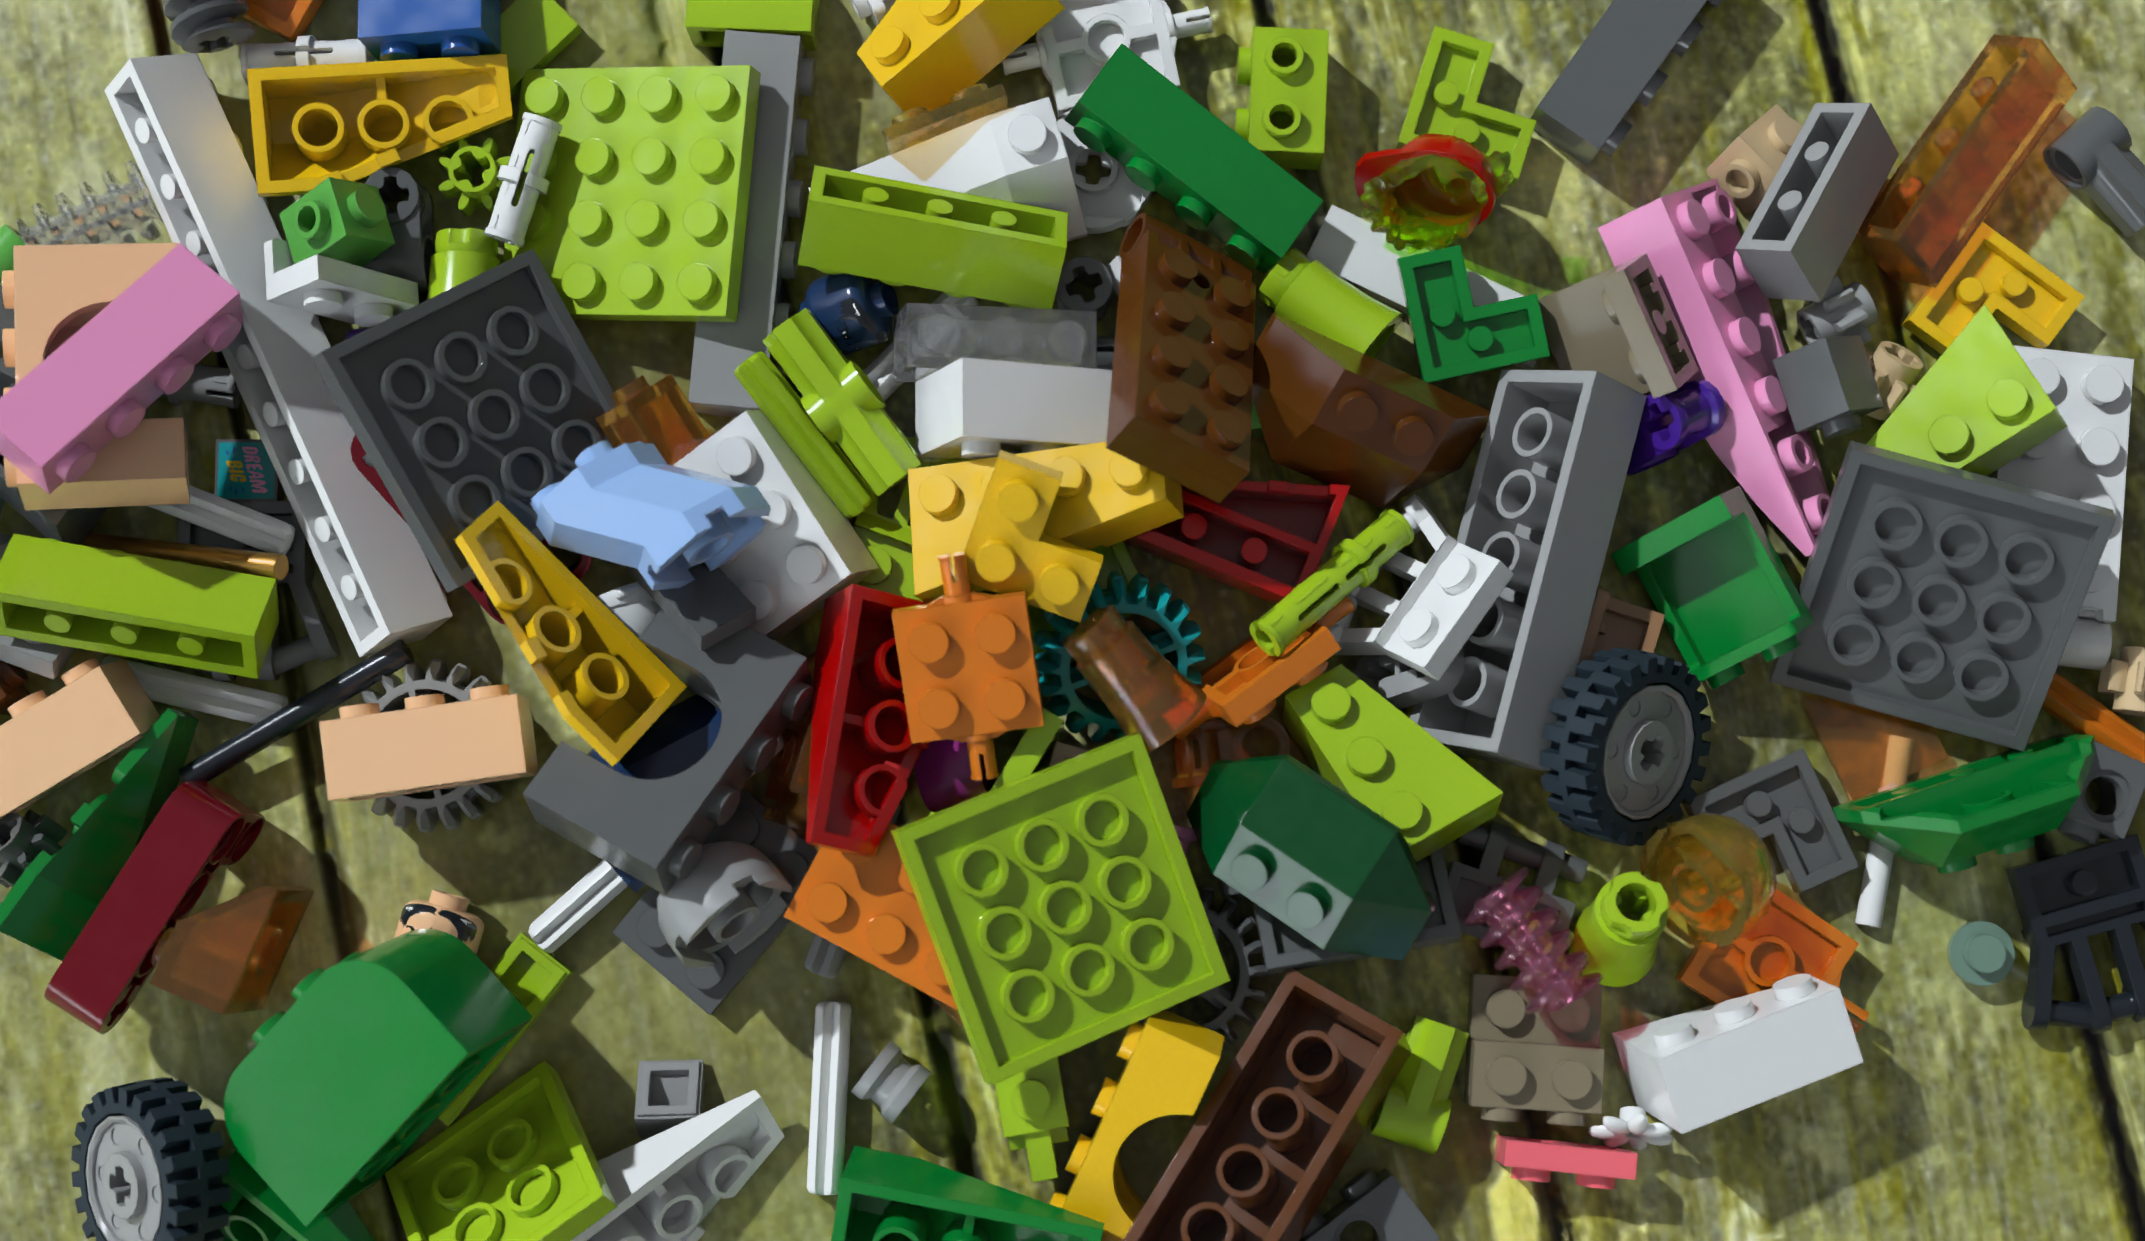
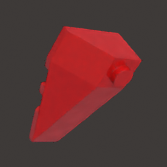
M851 584L825 599L814 667L806 844L865 857L873 856L908 788L906 782L922 750L927 749L931 741L911 744L891 612L895 608L928 603L857 584Z

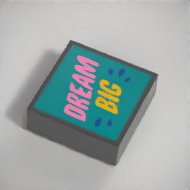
M216 439L214 495L232 502L284 501V489L261 439Z

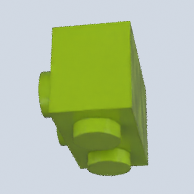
M1253 26L1250 46L1238 48L1236 85L1248 86L1247 108H1236L1234 131L1281 168L1319 170L1325 149L1329 30Z

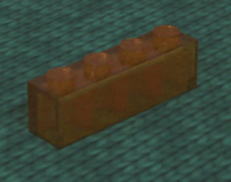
M1993 34L1875 199L1855 237L1890 279L1933 288L1937 287L2077 90V86L2042 39Z

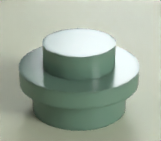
M1973 921L1962 925L1953 933L1948 944L1947 955L1952 970L1960 979L1972 985L1989 986L1996 984L2009 974L2014 964L2015 950L2011 938L2005 930L1991 922Z

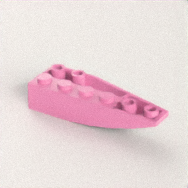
M1715 178L1660 197L1598 227L1614 267L1647 253L1699 369L1685 383L1698 379L1709 381L1718 389L1724 400L1726 413L1723 426L1718 432L1705 439L1718 458L1765 515L1805 557L1811 555L1830 500V495L1810 431L1796 433L1772 361L1785 355V350L1769 299L1765 298L1735 249L1742 236L1736 224L1737 211L1733 200L1727 192L1720 188Z

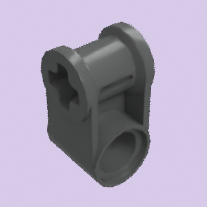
M395 167L379 169L369 176L365 184L378 187L386 208V215L395 244L362 267L417 282L418 291H428L430 258L435 254L434 204L432 196L426 187L418 183L412 175L403 169ZM403 190L409 195L408 201L399 202L397 212L395 213L388 208L389 202L398 201L400 191Z

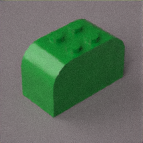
M435 929L412 930L362 953L356 951L327 970L320 967L306 976L291 993L296 1000L286 1013L280 1011L269 1018L253 1034L252 1039L257 1045L234 1070L225 1091L224 1116L229 1135L244 1159L304 1226L307 1227L376 1185L384 1176V1173L396 1164L533 1016L465 943L446 932Z

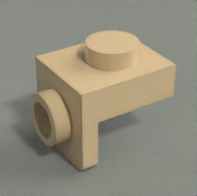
M1778 104L1774 105L1723 151L1707 168V175L1711 179L1716 178L1720 188L1728 193L1733 202L1744 213L1750 214L1761 203L1799 134L1802 125L1791 118Z

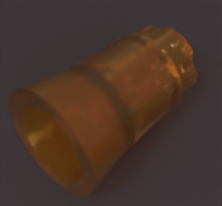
M1113 604L1104 608L1101 607L1079 623L1063 642L1065 649L1078 662L1076 668L1096 690L1118 721L1125 736L1141 734L1147 752L1158 748L1179 733L1199 713L1206 702V693L1181 674L1150 643L1133 621H1126L1120 611Z

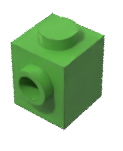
M328 177L279 213L294 264L318 254L362 267L395 244L387 219L386 208L377 186Z

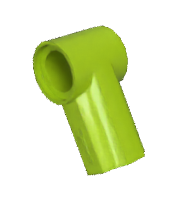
M1414 1014L1406 1036L1412 1052L1374 1114L1370 1128L1371 1134L1429 1155L1436 1153L1449 1120L1452 1102L1448 1099L1469 1033Z

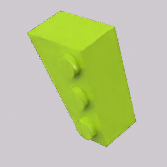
M1984 304L1866 445L1988 476L2068 425Z
M1342 664L1285 695L1282 722L1314 771L1399 827L1416 862L1496 816L1504 794L1502 790Z

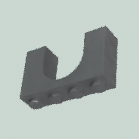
M661 608L639 637V640L687 686L686 689L708 700L722 714L721 727L711 749L699 762L679 774L661 779H639L619 773L561 741L522 794L536 822L667 895L677 878H687L696 868L702 856V844L716 824L722 826L732 817L741 798V789L753 772L761 773L769 765L777 749L778 737L790 720L796 722L806 713L813 699L814 688L806 657L752 628L746 627L701 651Z

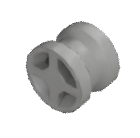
M891 1040L851 1092L861 1100L871 1099L881 1107V1116L892 1124L932 1072L922 1064L911 1065L902 1057V1049Z

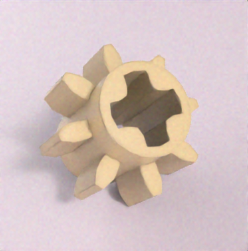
M1882 341L1874 353L1865 348L1884 407L1866 415L1878 420H1887L1923 378L1918 375L1923 368V363L1917 355L1907 348L1891 341Z
M2121 647L2120 659H2112L2111 663L2107 662L2105 668L2100 672L2098 692L2110 694L2109 697L2114 698L2113 712L2145 718V647Z

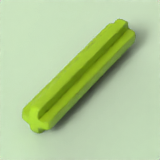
M759 351L742 362L734 371L735 377L844 517L850 519L868 508L875 499L874 492L839 447L831 443L815 425L804 409L800 397L764 352Z

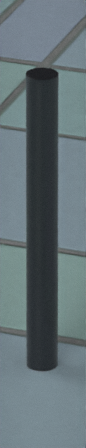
M402 639L394 642L179 769L183 782L188 780L211 781L381 681L382 675L389 676L405 667L406 664L412 663L414 656L410 648Z

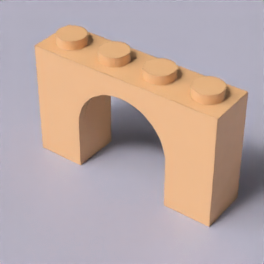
M178 244L13 245L14 270H2V296L4 308L14 309L15 328L3 329L2 346L5 367L15 368V385ZM12 387L4 388L3 395L6 392H8ZM184 417L142 419L140 424L130 434L123 438L115 436L96 453L94 463L82 477L72 483L64 481L50 495L4 457L7 487H18L25 511L190 504L189 454Z

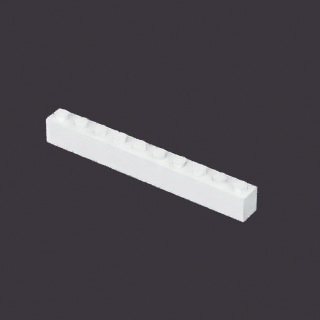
M197 53L130 58L104 90L172 242L181 243L240 292L243 317L242 327L234 341L223 349L222 353L359 658L377 653L400 639L406 644L423 640L453 616L447 604L445 590L436 579L425 553L408 524L359 472L352 461L350 448L355 433L312 361L313 357L331 347L319 322L318 315L267 302L264 243L274 238L281 239V236L268 210L266 197L258 196L257 184L243 155L242 144L238 136L232 131L221 107L215 84L207 76Z

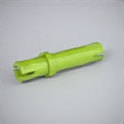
M1386 509L1380 514L1379 518L1353 540L1347 538L1341 540L1333 547L1332 557L1297 585L1293 591L1261 618L1250 624V634L1256 644L1272 657L1275 655L1277 657L1280 656L1285 648L1319 619L1323 618L1355 588H1365L1374 582L1378 577V569L1405 545L1408 546L1413 542L1414 532L1406 518L1393 509L1389 511Z

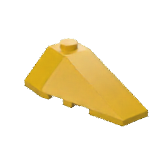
M497 500L455 539V542L563 719L613 767L687 686Z

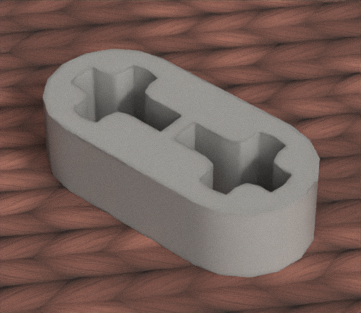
M1461 648L1439 681L1387 655H1364L1358 662L1354 675L1400 710L1451 692L1458 685L1464 673V651ZM1390 671L1395 672V675L1390 676Z

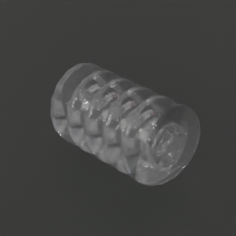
M131 160L125 163L128 177L127 183L122 184L110 171L102 173L105 193L99 195L86 181L79 184L81 204L75 205L61 192L55 195L59 214L53 216L40 203L32 205L35 225L30 227L19 217L16 219V223L25 245L138 243V233L150 241L157 239L161 236L160 221L163 222L138 165Z

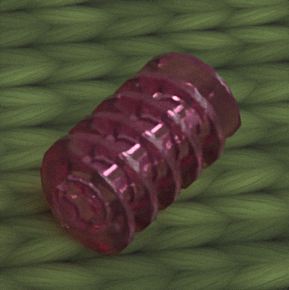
M1525 867L1505 878L1473 903L1474 908L1464 920V924L1466 927L1483 923L1488 924L1490 928L1479 942L1482 949L1502 944L1505 950L1494 964V967L1497 971L1515 966L1518 967L1520 973L1509 987L1512 993L1530 988L1535 991L1536 994L1524 1009L1529 1015L1545 1010L1552 1013L1571 1004L1593 989L1602 980L1603 975L1596 972L1580 976L1590 959L1585 951L1581 950L1564 954L1573 942L1575 935L1569 929L1549 933V930L1558 919L1559 913L1553 907L1537 911L1533 910L1542 898L1544 891L1537 885L1523 889L1518 888L1528 874L1529 870Z

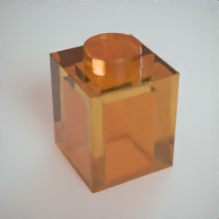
M672 374L651 385L648 384L643 375L610 394L616 406L596 418L614 449L625 443L638 441L653 443L668 465L678 462L710 438Z

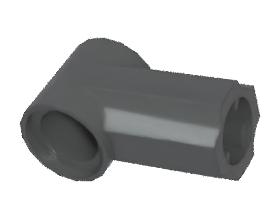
M2095 106L2085 112L2045 147L2043 159L2048 169L2061 183L2077 191L2084 190L2128 238L2145 226V165L2130 150L2132 146L2131 136L2121 120L2105 108Z

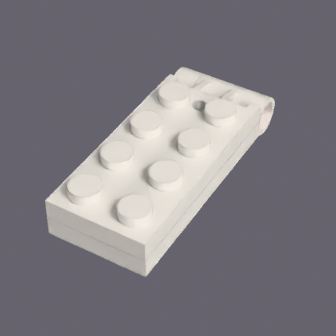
M2013 345L2068 426L1987 477L2105 507L2114 511L2116 516L2115 524L2058 665L2102 670L2109 660L2112 648V629L2110 623L2116 621L2134 359Z

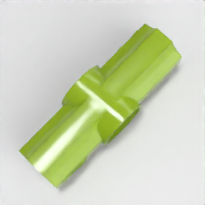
M804 308L799 313L785 320L762 340L768 348V352L784 370L783 372L792 380L803 395L800 401L812 421L834 445L838 443L877 496H881L908 477V469L919 468L924 464L906 436L897 428L883 409L886 407V403L877 388L853 360L848 362L809 308Z

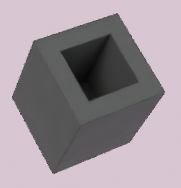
M1860 335L1823 337L1772 360L1796 433L1823 430L1826 439L1845 435L1863 427L1862 416L1884 407Z

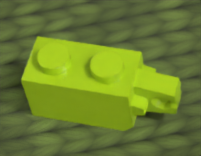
M1055 1057L995 1084L1004 1138L1008 1137L1011 1151L1026 1148L1032 1183L1059 1177L1053 1143L1069 1141L1067 1132L1069 1116L1059 1057Z

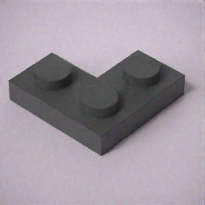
M1804 748L1795 750L1697 794L1691 805L1683 804L1709 860L1717 859L1768 836L1794 893H1801L1859 867Z

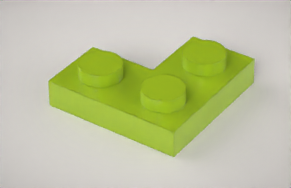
M1435 25L1395 149H1401L1408 142L1423 134H1443L1462 138L1481 150L1488 157L1495 170L1496 180L1515 186L1523 167L1536 120L1477 102L1495 45L1494 43Z

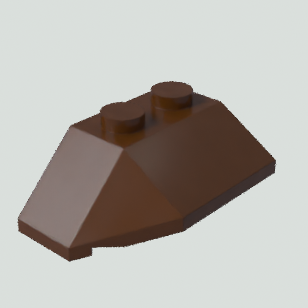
M1273 313L1254 345L1252 400L1272 461L1327 485H1351L1348 494L1382 508L1460 469L1487 426L1490 415L1489 410L1278 314Z

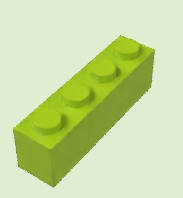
M814 165L798 265L816 268L826 274L837 275L845 273L877 279L891 286L910 285L942 291L949 296L957 298L970 296L1003 302L1017 309L1036 308L1052 311L1067 250L1068 212Z
M14 533L0 560V635L258 679L279 624L277 582L275 578L194 565L185 561H171L130 554L121 550H107L72 544L52 538H38Z

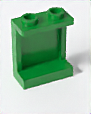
M1740 486L1712 498L1611 553L1622 576L1636 570L1657 611L1665 614L1664 623L1690 668L1688 673L1696 675L1700 682L1706 680L1710 690L1722 686L1746 673L1740 662L1761 652L1767 663L1799 647L1802 644L1796 634L1815 622Z

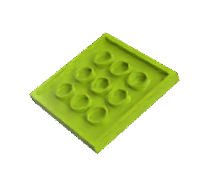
M751 65L527 69L526 75L522 78L516 139L523 122L522 116L524 112L553 120L561 124L563 128L558 135L545 179L550 184L546 195L539 194L524 238V246L518 247L505 243L503 263L534 249L573 320L737 322L761 73ZM534 154L529 155L521 184L514 200V207L518 205Z
M1129 734L891 831L984 1082L991 1086L1230 981L1141 734Z

